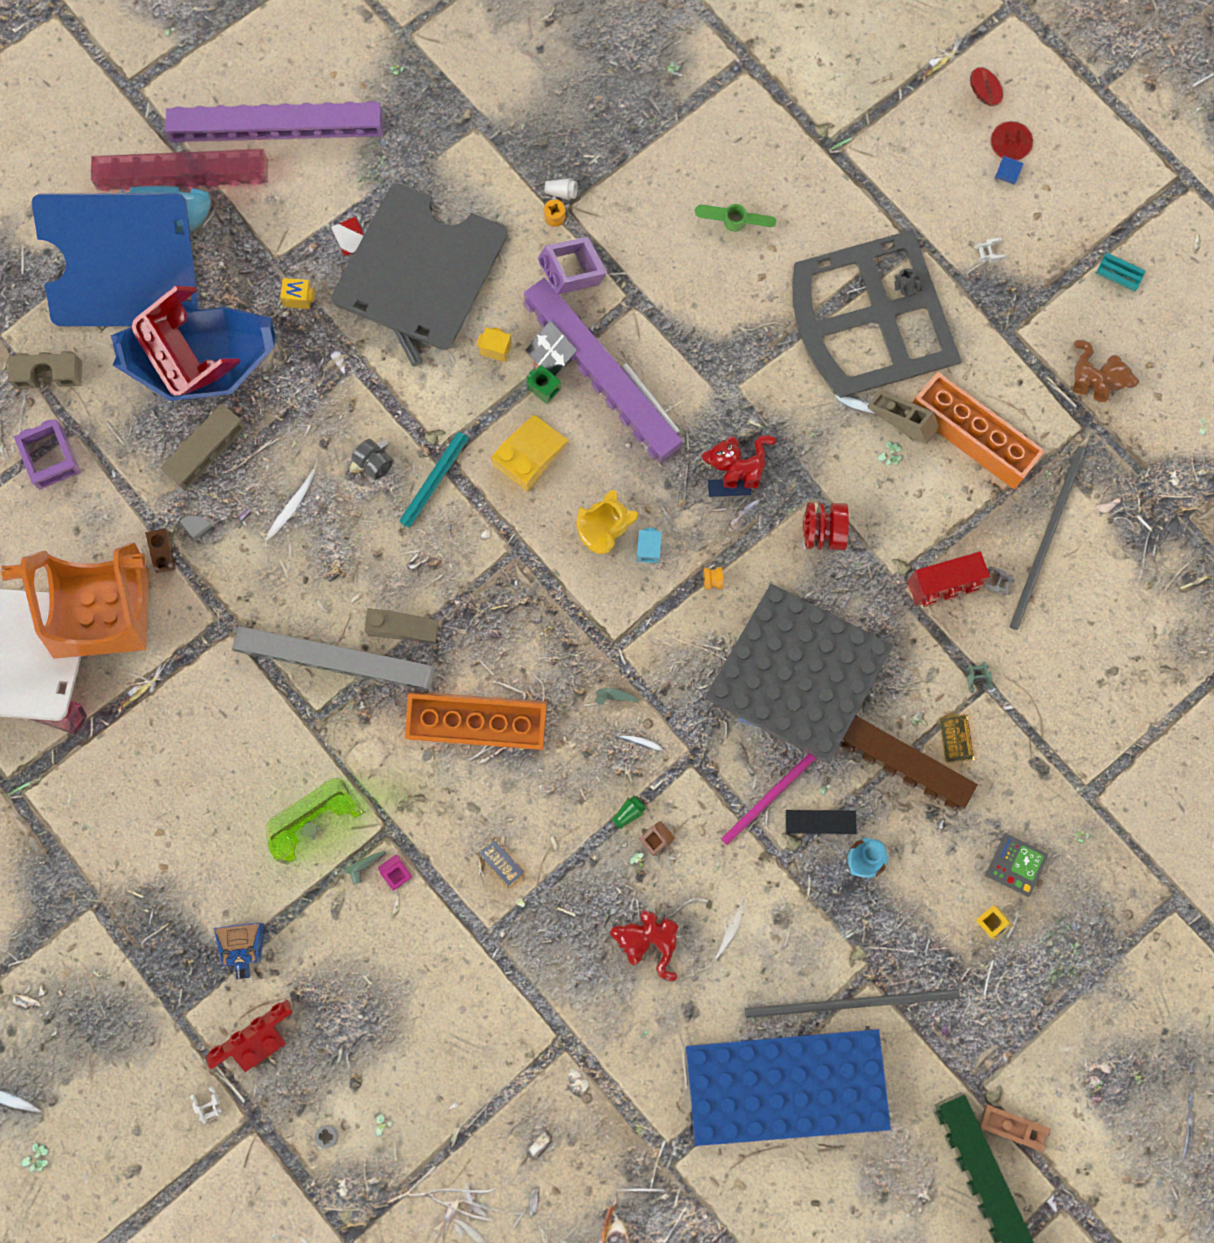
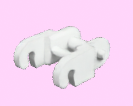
M1002 238L988 239L985 243H978L975 246V249L979 250L980 253L978 261L983 263L988 261L990 264L999 262L1000 259L1002 261L1006 260L1005 254L995 255L991 249V246L995 245L996 242L997 244L1002 243ZM988 248L990 255L985 256L984 249Z
M213 1086L209 1087L210 1092H212V1100L205 1105L199 1106L195 1095H190V1099L193 1100L195 1114L199 1113V1121H202L203 1124H206V1119L215 1115L218 1118L221 1117L220 1112L222 1110L217 1105L220 1104V1101ZM213 1106L214 1111L204 1114L203 1109Z

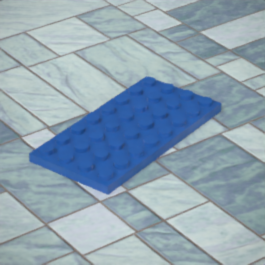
M879 1029L686 1046L695 1146L891 1130Z

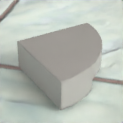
M189 516L180 520L194 540L212 527L206 519L198 516Z

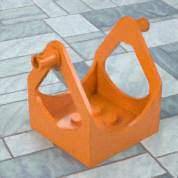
M129 543L116 548L113 553V561L85 564L69 562L53 557L47 551H39L23 557L20 565H3L1 567L3 581L23 580L35 632L53 659L146 650L149 569L146 565L144 553H140L135 543ZM43 566L47 572L49 585V613L45 626L42 622L34 587L35 570Z

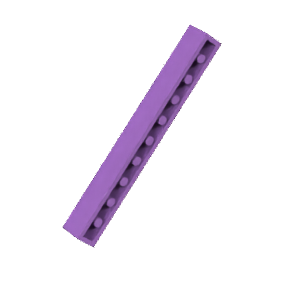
M348 101L335 104L331 102L323 104L302 103L300 105L283 103L280 105L260 104L259 106L238 105L229 107L218 105L216 107L196 106L194 108L176 106L174 108H166L165 132L170 142L383 136V112L380 102L367 101L365 103Z
M545 277L524 292L525 301L523 302L526 309L530 313L534 312L537 315V321L542 328L551 320L576 348L577 351L569 360H574L579 365L578 370L584 377H589L592 381V387L598 394L602 393L605 396V402L611 410L615 409L620 414L619 419L626 427L628 425L634 431L635 439L647 446V452L651 458L657 459L662 463L681 449V438L559 294L556 295L553 287Z

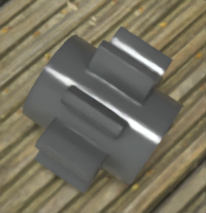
M906 268L901 270L899 275H895V291L900 290L901 295L911 296L921 289V274H916L914 269Z

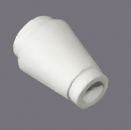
M571 178L551 180L545 183V194L566 200L575 199L577 196V181H572Z

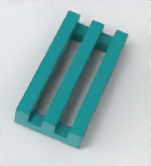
M1106 252L1096 274L1135 292L1146 270ZM1103 267H1106V268H1108V269L1114 271L1116 274H1114V273H1112V272H1110V271L1104 269ZM1121 276H1125V277H1127V278H1129V279H1131V280H1134L1135 283H1134V282H1131V281H1129V280H1127V279H1125V278H1123V277H1121Z

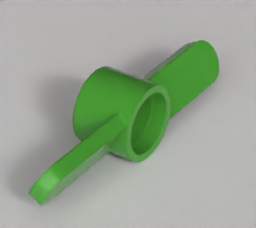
M700 204L695 208L697 217L724 221L725 227L733 232L740 231L745 224L774 227L776 225V218L747 213L746 209L739 204H732L727 208ZM738 214L742 217V220L733 222L728 216Z

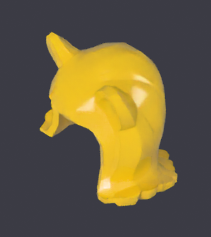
M611 490L605 495L603 501L593 504L588 510L583 507L578 508V519H576L578 535L590 551L602 555L609 553L615 546L614 540L622 536L628 526L635 523L639 514L637 511L628 510L625 505L618 501L617 491Z

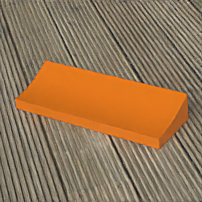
M939 372L934 375L912 402L934 412L939 425L937 433L1014 490L1045 452L1044 449Z
M410 691L407 697L405 739L543 750L548 701Z

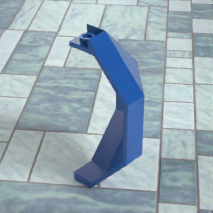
M229 307L186 311V321L178 329L200 364L206 360L217 362L219 359L239 358L241 363L209 385L185 395H173L167 389L137 340L132 327L111 335L116 355L112 366L169 401L232 394L270 353L276 341L274 326L270 317Z

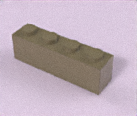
M221 404L219 407L211 410L209 417L195 427L193 434L179 444L178 449L173 455L165 458L160 469L180 488L186 491L246 426L239 417Z

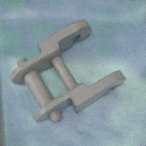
M989 566L988 571H994V574L998 575L999 578L995 587L985 584L982 588H988L987 591L995 594L1000 592L1004 596L1010 595V584L1015 582L1013 576H1008L1006 571ZM1002 579L1006 580L1004 588L999 587Z

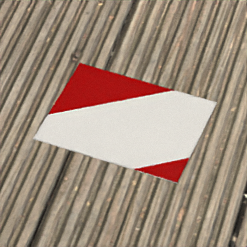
M356 217L331 227L344 256L354 253L364 236Z

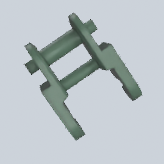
M985 661L982 662V665L972 666L969 663L968 668H966L969 671L967 682L970 693L975 691L972 687L974 679H987L989 690L994 689V686L991 684L993 682L992 674L988 672L987 668L989 666L986 665ZM983 670V675L974 676L973 671Z

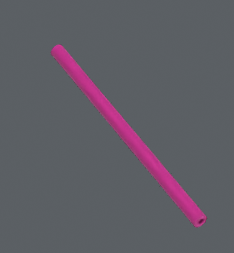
M808 753L721 838L722 842L728 845L816 757Z

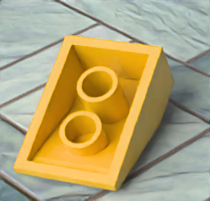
M533 415L502 443L491 457L492 464L528 492L569 440L536 415Z

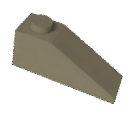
M879 390L867 405L868 409L904 434L925 444L930 441L939 429L934 412L885 391Z
M367 608L364 631L368 636L436 643L439 621L391 610Z

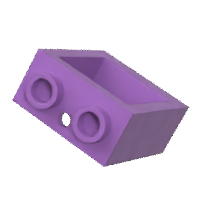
M589 237L546 245L537 258L556 295L597 286L607 275V271ZM575 253L585 273L567 277L557 257Z
M56 419L46 420L40 426L22 430L20 434L14 436L30 480L39 490L81 473L65 430ZM55 433L66 460L37 472L26 445Z

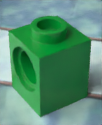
M542 365L537 369H532L526 377L527 388L546 404L561 390V381ZM540 380L548 382L545 386H538L537 383Z

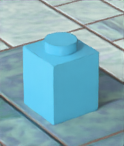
M655 528L639 530L637 562L659 564L662 532H658Z

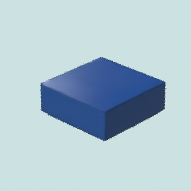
M1003 156L995 178L1015 185L1024 163Z

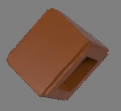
M661 821L654 824L639 838L653 856L657 855L675 839Z

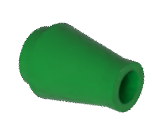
M633 795L631 798L628 797L612 820L622 829L625 825L644 815L643 812L647 808Z

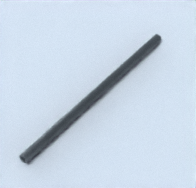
M1077 447L1009 626L1011 629L1018 630L1086 452L1085 447Z
M959 989L753 1007L745 1008V1017L960 999Z

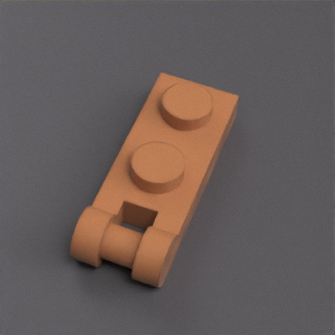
M985 1104L979 1124L983 1130L1041 1152L1045 1151L1046 1145H1044L1046 1136H1049L1051 1128ZM1032 1130L1037 1131L1034 1141L1029 1139Z

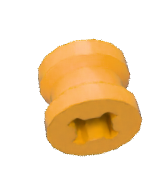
M553 199L544 205V218L548 225L558 227L565 221V205L559 200Z
M717 567L716 569L703 568L705 590H710L712 587L723 589L722 567Z

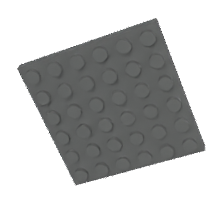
M770 583L706 694L705 699L830 764L890 654L893 645Z

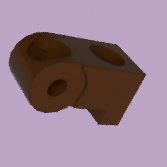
M166 528L145 532L155 572L158 574L175 570L176 564L173 556L171 532Z

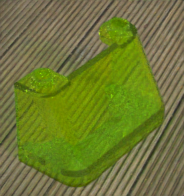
M332 778L267 822L265 826L267 845L275 861L288 865L297 858L294 854L295 847L300 843V840L295 832L304 827L307 822L313 821L329 809L338 816L350 814L355 819L366 813L343 779Z

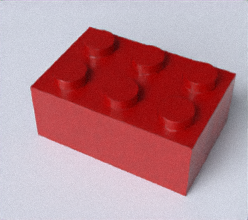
M979 551L917 569L907 582L915 606L923 604V607H928L936 604V600L944 598L945 601L957 598L958 594L963 592L969 595L980 591L979 588L985 585L984 583L989 579L990 575L982 552Z

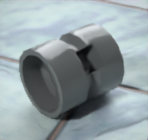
M369 438L355 449L351 459L360 468H365V473L374 481H377L391 469L394 459L385 451L380 452V446Z

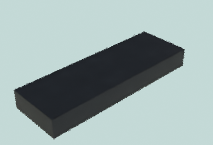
M785 810V834L856 835V810Z

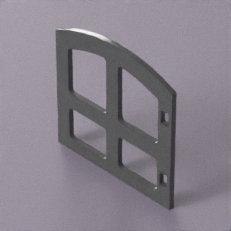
M913 229L794 263L792 300L800 337L815 368L840 398L961 364V358ZM893 242V248L883 250L882 244ZM903 250L908 255L912 269H914L916 274H921V289L919 293L890 300L885 292L874 259ZM830 259L831 265L819 267L818 262ZM856 264L863 279L871 306L817 321L814 317L812 305V276ZM925 308L929 313L942 350L911 359L908 356L895 316ZM873 322L878 323L892 365L853 377L846 376L829 353L822 337Z

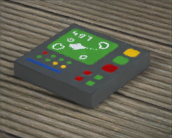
M1005 833L985 876L1026 897H1030L1049 854Z

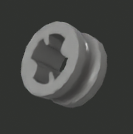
M330 1125L320 1127L315 1133V1142L321 1148L332 1147L338 1140L337 1130ZM325 1129L328 1130L329 1134H333V1139L329 1140V1144H325V1140L320 1139V1134H324L323 1130Z

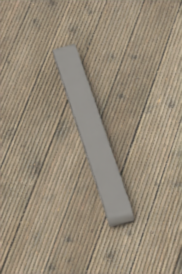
M245 627L237 628L232 650L239 653L424 691L431 690L435 667L426 664Z

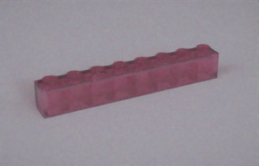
M264 149L91 156V181L96 189L101 191H110L111 189L129 191L130 187L186 186L188 188H195L205 185L209 187H217L218 185L238 186L240 184L260 185L261 183H268V158Z

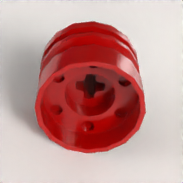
M807 502L802 524L805 549L812 550L815 539L817 550H821L824 540H827L829 550L845 551L849 532L848 504L831 503L829 513H825L824 504L819 503L817 513H815L814 502Z

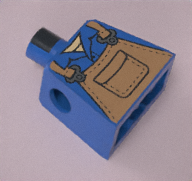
M264 923L214 928L222 965H235L236 980L250 978L249 964L261 962Z

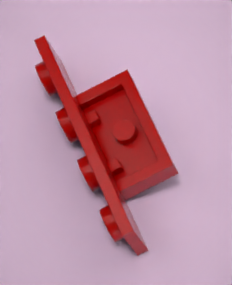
M286 999L282 1003L275 1004L268 1013L252 1020L245 1029L233 1033L225 1043L213 1047L209 1054L206 1055L209 1069L212 1070L232 1056L243 1071L247 1072L286 1044L285 1039L274 1026L293 1013L289 1000Z

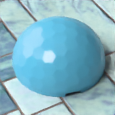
M141 186L130 187V192H127L178 193L183 195L187 202L190 232L203 223L209 213L211 204L210 193L198 189H191V193L180 192L179 187ZM182 220L175 221L177 233H184Z

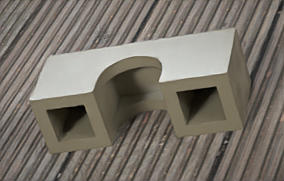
M63 351L61 354L40 352L39 355L18 353L17 356H8V382L15 389L37 388L39 376L46 371H52V380L59 387L81 386L82 361L73 352Z

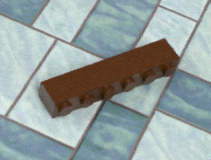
M855 716L841 742V747L850 753L857 752L862 755V760L871 765L875 763L883 767L882 771L893 777L896 774L903 778L902 782L912 788L919 787L924 790V795L933 800H936V798L945 802V807L955 812L966 808L978 786L972 780L858 716Z

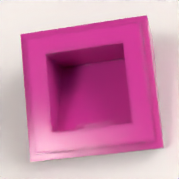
M397 854L378 867L381 876L393 891L412 878V875Z

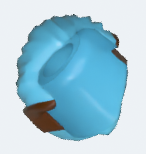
M866 837L855 842L850 847L851 849L847 856L850 873L868 879L875 876L878 877L885 870L889 861L886 845L879 840Z

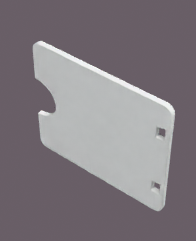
M0 589V717L61 720L68 712L81 656L53 659L35 632L26 592ZM36 592L42 622L45 626L49 613V592ZM60 684H67L65 695L58 694Z

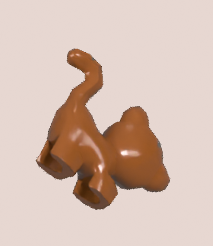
M1076 340L1074 342L1075 348L1085 350L1075 366V383L1073 386L1075 393L1085 395L1089 388L1094 390L1093 398L1096 401L1107 402L1111 390L1118 391L1125 387L1132 388L1139 384V380L1132 373L1131 368L1122 362L1118 355L1110 356L1107 359V363L1102 366L1101 370H1098L1088 362L1094 353L1091 343L1084 340Z

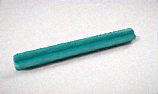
M458 432L400 518V523L405 527L410 528L467 443L468 437L464 433Z

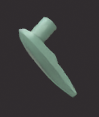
M602 688L595 692L598 695L596 703L599 705L604 704L606 699L638 703L637 698L618 689Z
M382 851L372 854L348 866L344 872L346 874L350 873L353 884L361 883L362 879L359 871L368 868L387 853Z

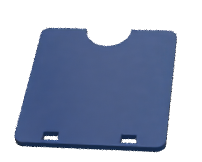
M40 193L32 198L31 203L37 240H44L55 245L62 252L66 262L63 275L55 281L45 283L50 319L56 326H132L133 320L173 287L187 286L195 287L197 290L187 202L183 195L178 193ZM182 220L184 233H177L175 221ZM196 291L191 295L192 301L185 300L182 302L186 311L199 310L198 294Z

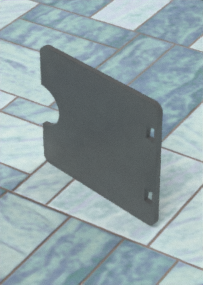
M396 183L389 188L332 293V302L339 308L435 348L448 350L455 341L507 239V229L503 225L473 213L459 224H441L433 218L430 212L432 196ZM357 302L368 306L366 312L355 307ZM418 328L429 331L428 337L416 333Z

